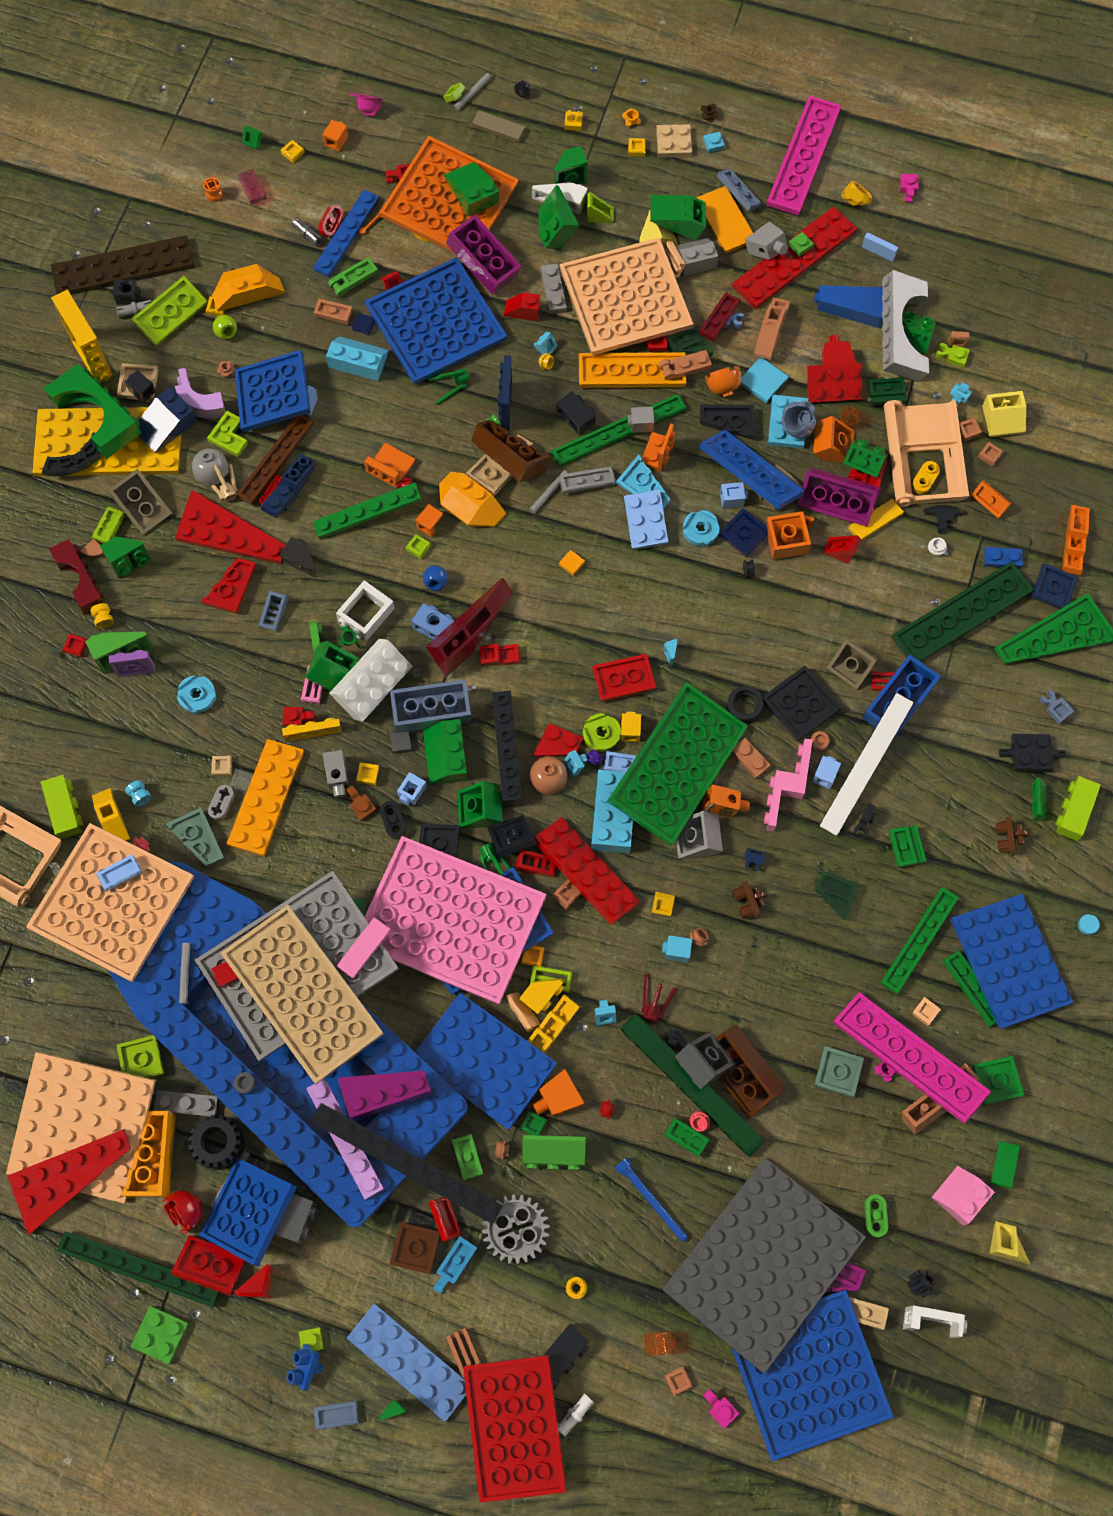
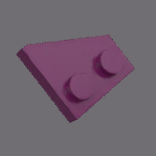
M847 1262L826 1292L859 1291L866 1270Z

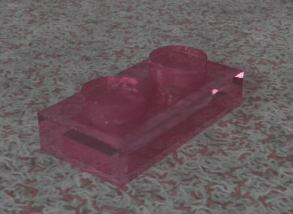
M254 169L238 174V179L251 205L267 199Z

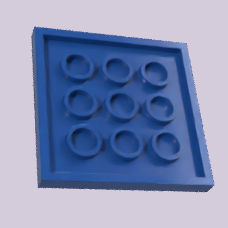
M301 350L235 369L240 426L243 432L311 413L304 354Z
M236 1158L199 1235L252 1265L259 1267L297 1187L240 1158Z

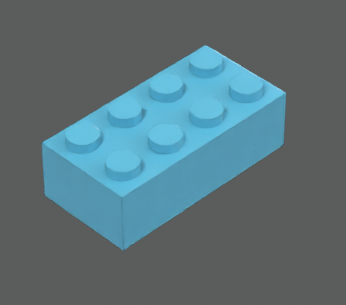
M598 770L592 850L630 854L633 820L607 802L625 772Z

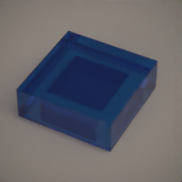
M358 313L352 325V330L369 335L375 323L374 318Z

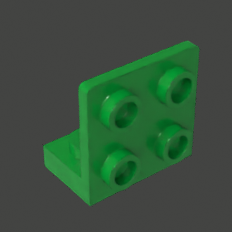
M903 312L902 324L907 339L916 351L926 355L936 321H933L930 317L917 316L913 312Z
M859 438V440H855L852 442L843 464L877 478L889 453L885 452L886 449L881 446H870V442Z

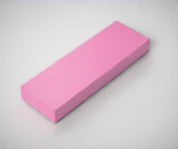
M373 918L338 963L337 968L354 979L389 934L390 928L376 918Z

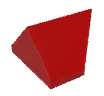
M266 1264L234 1292L236 1296L269 1299L273 1273L272 1266Z

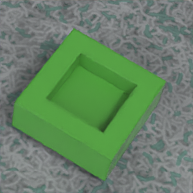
M803 232L791 239L788 244L799 257L813 248V242Z

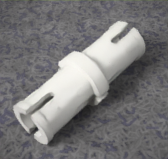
M583 1394L572 1409L569 1408L567 1410V1415L558 1424L559 1431L565 1437L578 1422L580 1423L583 1420L584 1414L594 1404L586 1394Z

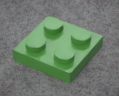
M149 1306L130 1347L162 1362L171 1364L189 1323Z

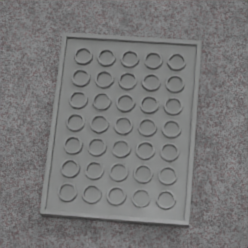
M333 871L195 959L259 1062L285 1046L286 1043L242 982L236 980L220 988L211 968L226 962L221 955L222 951L286 905H289L356 997H359L399 970L382 943L354 979L337 968L338 963L369 924Z

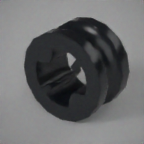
M753 559L749 562L743 560V573L745 577L749 574L751 576L755 575Z

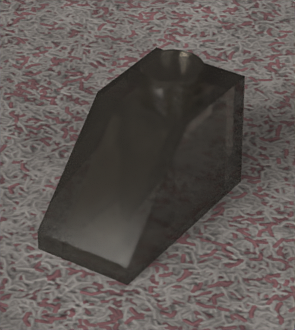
M290 537L280 554L282 562L315 577L317 574L307 543L300 538Z

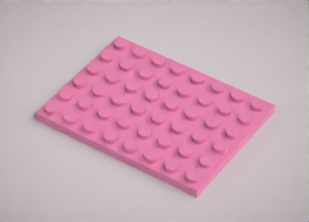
M402 836L364 918L368 924L373 918H376L390 928L391 931L383 940L382 945L394 962L500 1005L547 895Z

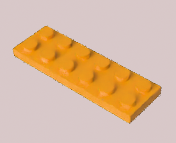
M685 352L600 353L593 356L591 353H579V388L686 387V376L665 380L663 376L664 371L659 365V362L664 359L671 360L685 356Z
M267 739L227 841L228 846L265 857L303 757V749Z

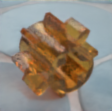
M854 405L851 407L844 406L843 411L839 412L842 416L839 420L847 426L856 427V424L862 421L859 417L861 411L859 409L856 410Z

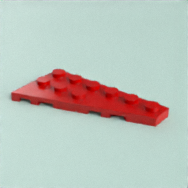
M125 1129L7 1175L28 1235L33 1233L42 1223L47 1221L55 1212L86 1188L88 1184L99 1177L108 1167L132 1149Z

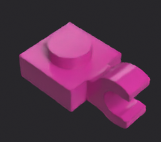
M901 174L900 192H905V202H912L914 193L918 191V175Z
M709 1389L703 1394V1397L712 1406L708 1412L723 1429L739 1415L725 1397L718 1400Z

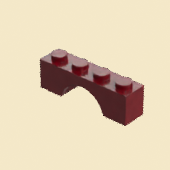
M67 539L49 548L61 571H72L79 575V584L72 594L83 614L90 613L93 606L103 603L102 598H104V595L100 588H95L94 584L97 582L92 573H87L86 569L89 567L84 558H79L78 555L81 552L77 545H72L70 540Z

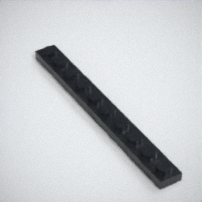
M323 1103L319 1104L310 1122L491 1224H494L503 1207L498 1202Z

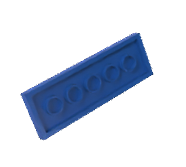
M723 430L701 442V450L778 510L803 496L804 490L727 430Z

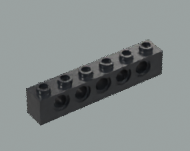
M511 691L492 692L503 808L522 806Z

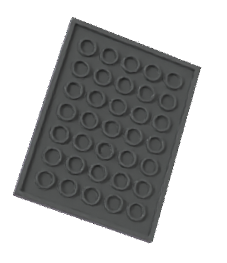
M764 1158L662 1291L761 1373L765 1374L866 1237Z

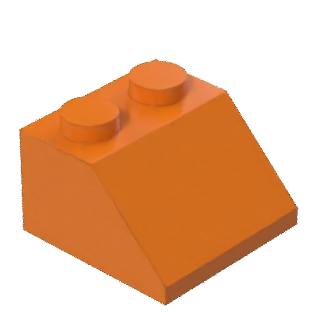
M834 416L816 421L813 454L824 461L843 463L852 442H854V430Z
M803 511L767 517L768 544L772 560L809 553L811 541Z

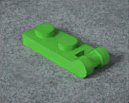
M367 257L331 278L328 284L335 290V294L338 297H342L350 289L378 274V268Z

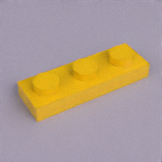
M328 718L323 722L310 721L305 725H289L287 728H282L285 742L341 733L342 728L339 719Z

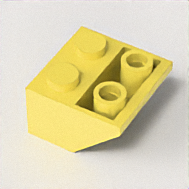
M1023 391L986 396L982 407L990 437L1026 432V403Z

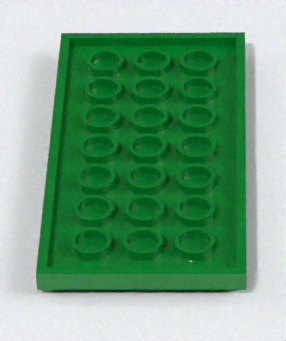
M685 682L613 790L607 802L669 846L673 845L748 725Z

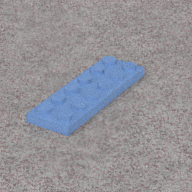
M375 1304L371 1306L347 1337L350 1342L444 1422L448 1420L466 1396L465 1379Z

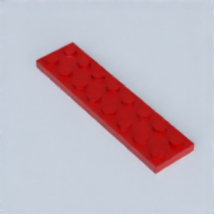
M833 206L798 233L803 232L813 242V248L799 257L788 245L790 241L788 240V250L784 255L779 253L770 260L763 259L734 281L732 287L751 306L757 309L857 232V227Z

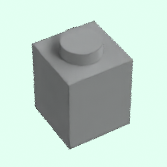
M653 407L631 408V415H627L628 426H631L632 433L653 432Z

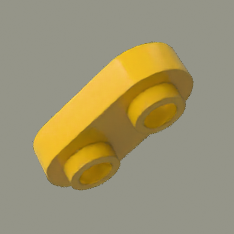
M927 461L922 465L912 483L914 492L926 494L930 490L940 472V467L937 463Z

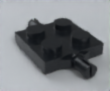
M1012 733L1011 748H999V757H1011L1014 771L1053 772V759L1065 758L1066 756L1065 750L1053 749L1051 734Z

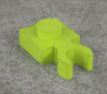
M940 343L938 349L944 352L937 351L936 357L940 359L948 358L947 363L964 368L970 350L956 345L949 348L946 344Z

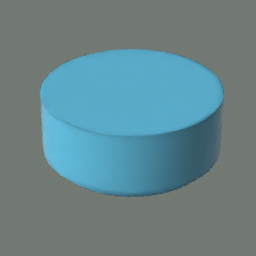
M1087 914L1079 919L1078 928L1083 934L1092 935L1099 929V921L1095 916Z

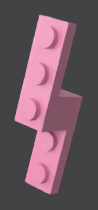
M805 739L803 745L799 744L797 756H801L800 763H796L795 773L776 770L775 776H771L769 787L773 789L772 794H768L766 804L770 808L769 813L765 812L764 817L767 831L774 832L780 796L803 799L812 747L811 739Z

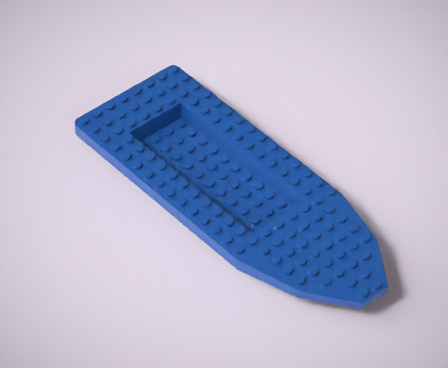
M164 860L194 875V879L133 983L109 971L111 977L136 1019L346 1224L352 1228L362 1227L408 1176L365 1153L384 1190L367 1200L364 1199L330 1133L310 1122L317 1108L306 1088L315 1084L287 1044L261 1062L258 1061L195 959L266 913L254 901L190 866L180 862ZM182 943H190L187 1004H179ZM362 1003L384 1035L325 1079L344 1115L350 1119L338 1078L424 1071L432 1095L355 1120L356 1123L424 1160L466 1115L468 1111L467 1102ZM247 1072L254 1077L255 1088L252 1092L241 1094L234 1088L233 1082L239 1073Z

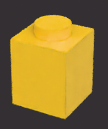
M636 712L622 713L621 741L640 742L641 714Z

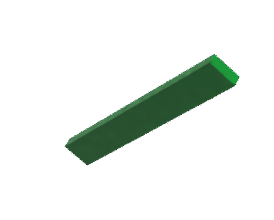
M679 393L649 406L653 407L654 425L687 410ZM627 417L555 448L551 450V454L560 468L638 432L632 433L631 426H628Z

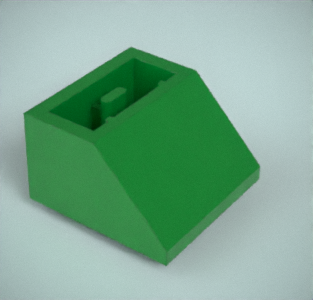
M114 537L100 545L106 560L118 578L128 576L133 570L145 566L151 560L144 544L139 540Z
M328 641L320 643L316 648L305 678L332 691L359 661V657Z

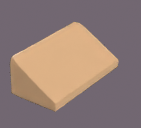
M520 993L508 994L506 1002L526 1031L530 1033L540 1026V1022L529 1006L519 999L521 997Z

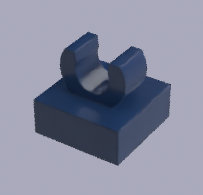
M747 848L744 858L746 860L745 868L748 869L749 864L754 862L756 863L755 871H758L760 864H764L766 852Z

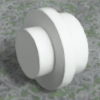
M934 538L928 544L929 552L936 556L943 555L947 549V544L942 538Z

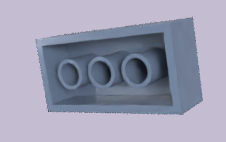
M466 679L390 690L396 733L424 730L440 721L460 719L461 724L472 723Z

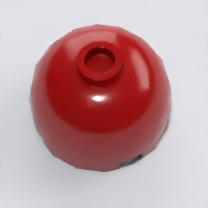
M179 1190L162 1200V1202L167 1203L163 1207L171 1222L175 1226L179 1223L182 1227L179 1230L181 1233L186 1234L200 1222L202 1216L200 1206L202 1201L198 1195L195 1194L193 1196L188 1191Z

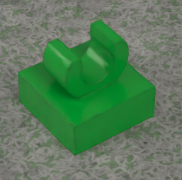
M245 126L242 143L254 149L260 148L263 132L251 126Z

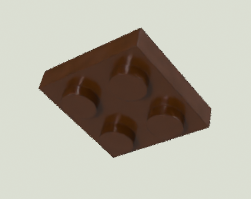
M400 1222L389 1264L431 1275L440 1239L439 1231Z

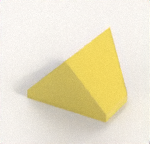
M649 211L639 242L660 238L663 248L667 247V241L677 245L678 242L673 231L650 222Z
M995 1222L989 1254L1030 1264L1018 1238L1016 1227Z

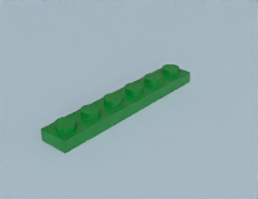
M412 483L314 520L313 524L318 538L323 539L421 502L422 499L416 483Z
M941 887L880 982L882 986L896 995L899 993L959 898L958 896Z

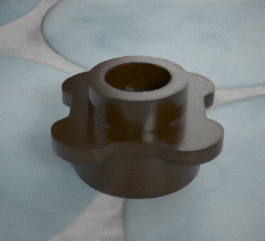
M715 104L702 105L700 108L703 112L702 118L706 121H712L719 116V113L716 111L717 106Z

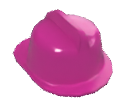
M349 93V95L356 97L358 109L367 116H375L377 111L380 110L382 99H385L362 93Z

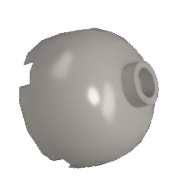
M212 448L199 451L192 460V472L195 479L207 486L221 483L214 465L218 466L223 478L226 474L228 475L229 465L225 456L220 451Z

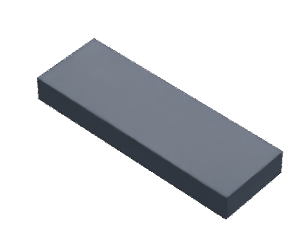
M732 169L718 173V179L747 211L760 208L762 203Z

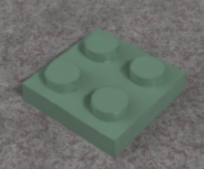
M824 1046L814 1086L854 1098L864 1058Z

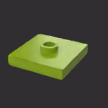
M154 1035L116 1045L121 1072L149 1079L165 1075L159 1040Z

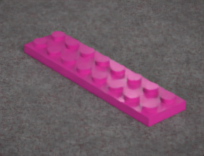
M809 95L766 206L799 216L839 115L841 105Z
M860 992L834 1020V1024L963 1124L967 1123L991 1093L989 1089Z

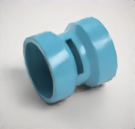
M136 780L125 788L128 796L133 798L132 802L136 807L146 804L152 798L149 791L145 790L142 780Z

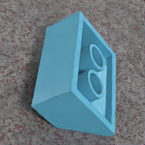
M339 336L331 342L326 354L328 368L379 381L390 350Z

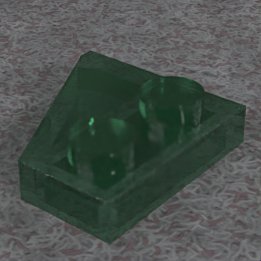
M699 325L667 337V343L672 353L685 352L686 356L707 350L708 355L713 356V350L707 339L699 335V330L701 329Z
M822 870L814 890L843 920H846L859 884Z

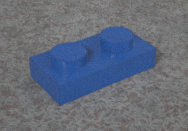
M985 547L984 567L1001 568L1011 561L1018 569H1021L1023 566L1022 549Z

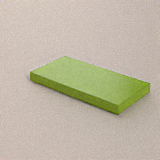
M183 276L135 315L131 321L157 347L204 308L208 301Z

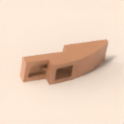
M773 298L771 304H769L758 336L754 356L771 360L790 307V301Z

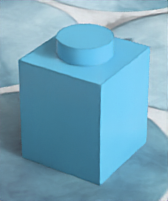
M668 935V939L663 941L662 953H666L665 959L688 963L692 939Z

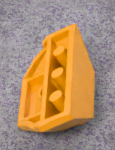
M258 264L224 272L214 290L212 298L217 311L285 294V291L278 276Z
M450 472L439 483L441 506L468 526L495 527L506 515V512L494 496L464 473Z

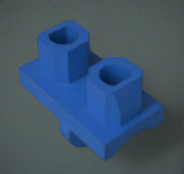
M303 1344L302 1350L294 1351L292 1358L297 1366L295 1370L288 1371L286 1380L292 1385H298L303 1391L309 1390L315 1373H321L323 1370V1365L319 1363L320 1354L312 1350L309 1344Z

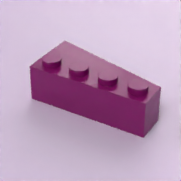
M424 1071L338 1078L349 1117L353 1121L432 1095Z

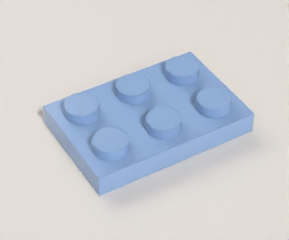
M660 490L624 496L632 550L669 544Z

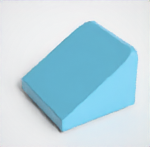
M678 639L665 642L663 651L671 666L674 664Z

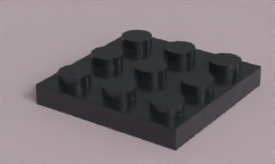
M803 666L762 697L766 707L797 742L842 708L806 666Z

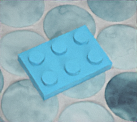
M772 395L768 445L804 449L805 437L793 438L782 427L781 421L783 409L787 404L806 402L808 398Z

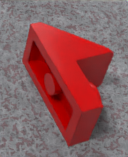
M858 535L829 537L823 553L842 562L849 563L862 539Z

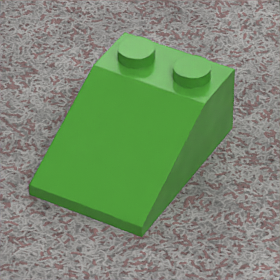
M146 632L95 634L85 641L103 674L113 669L109 663V656L120 652L126 654L134 653L136 650L147 652L154 650Z

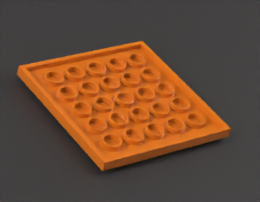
M428 136L382 207L379 216L453 252L446 244L449 233L473 215L467 216L444 178V174L475 162L491 177L499 190L498 204L473 214L489 230H491L519 184V179Z

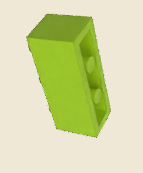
M64 775L41 781L53 830L58 839L61 840L82 833L81 826H83V821L80 814L77 815L76 808L79 807L76 798L72 797L71 791H74L71 780H67Z
M1078 776L1075 781L1070 782L1067 789L1070 792L1068 798L1065 797L1061 806L1064 809L1062 815L1059 814L1055 823L1058 826L1056 833L1076 841L1083 836L1101 784Z

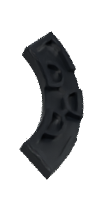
M90 438L81 448V451L74 455L62 457L47 456L42 473L46 476L74 474L91 466L102 454Z

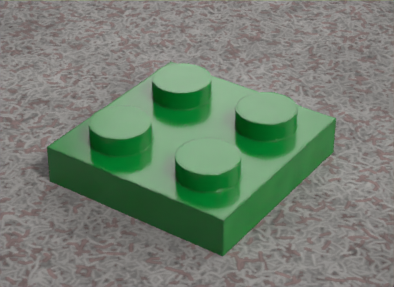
M1013 1056L972 1065L974 1073L979 1078V1083L991 1091L983 1105L1025 1096Z

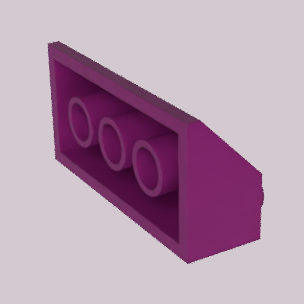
M811 467L806 473L802 487L804 493L799 498L797 506L868 526L881 488Z

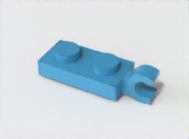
M459 1236L436 1272L441 1276L433 1288L441 1295L448 1282L453 1285L456 1283L477 1250V1247Z

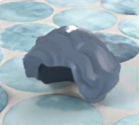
M802 401L786 405L783 409L781 422L787 434L793 438H803L811 434L816 425L815 407L809 401Z

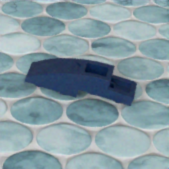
M300 454L281 476L279 485L263 502L261 511L275 518L283 510L287 511L309 479L316 461Z

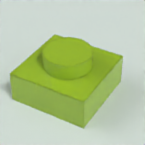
M462 83L452 85L443 98L446 102L457 101L461 98V93L465 87Z
M320 1327L299 1332L301 1350L303 1344H309L314 1351L324 1350Z

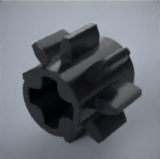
M919 1269L909 1276L908 1287L915 1296L920 1294L924 1298L934 1291L932 1287L935 1285V1282L929 1272L925 1271L922 1273Z

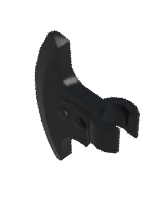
M936 505L923 510L925 515H933L937 518V531L944 534L946 533L947 524L953 522V517L964 516L966 512L961 508L950 505Z

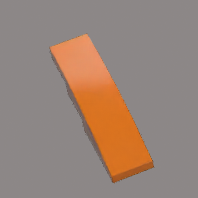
M1071 505L1062 570L1067 573L1081 575L1083 556L1086 550V538L1089 531L1090 508Z

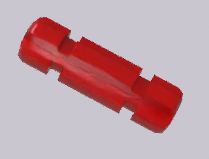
M281 475L275 476L274 482H271L264 492L265 495L261 496L259 499L261 505L279 485Z

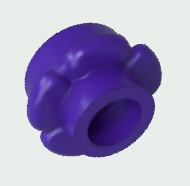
M593 749L586 753L591 764L594 766L597 764L602 765L601 762L604 758Z

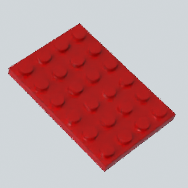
M549 1355L464 1365L463 1371L479 1502L566 1492Z

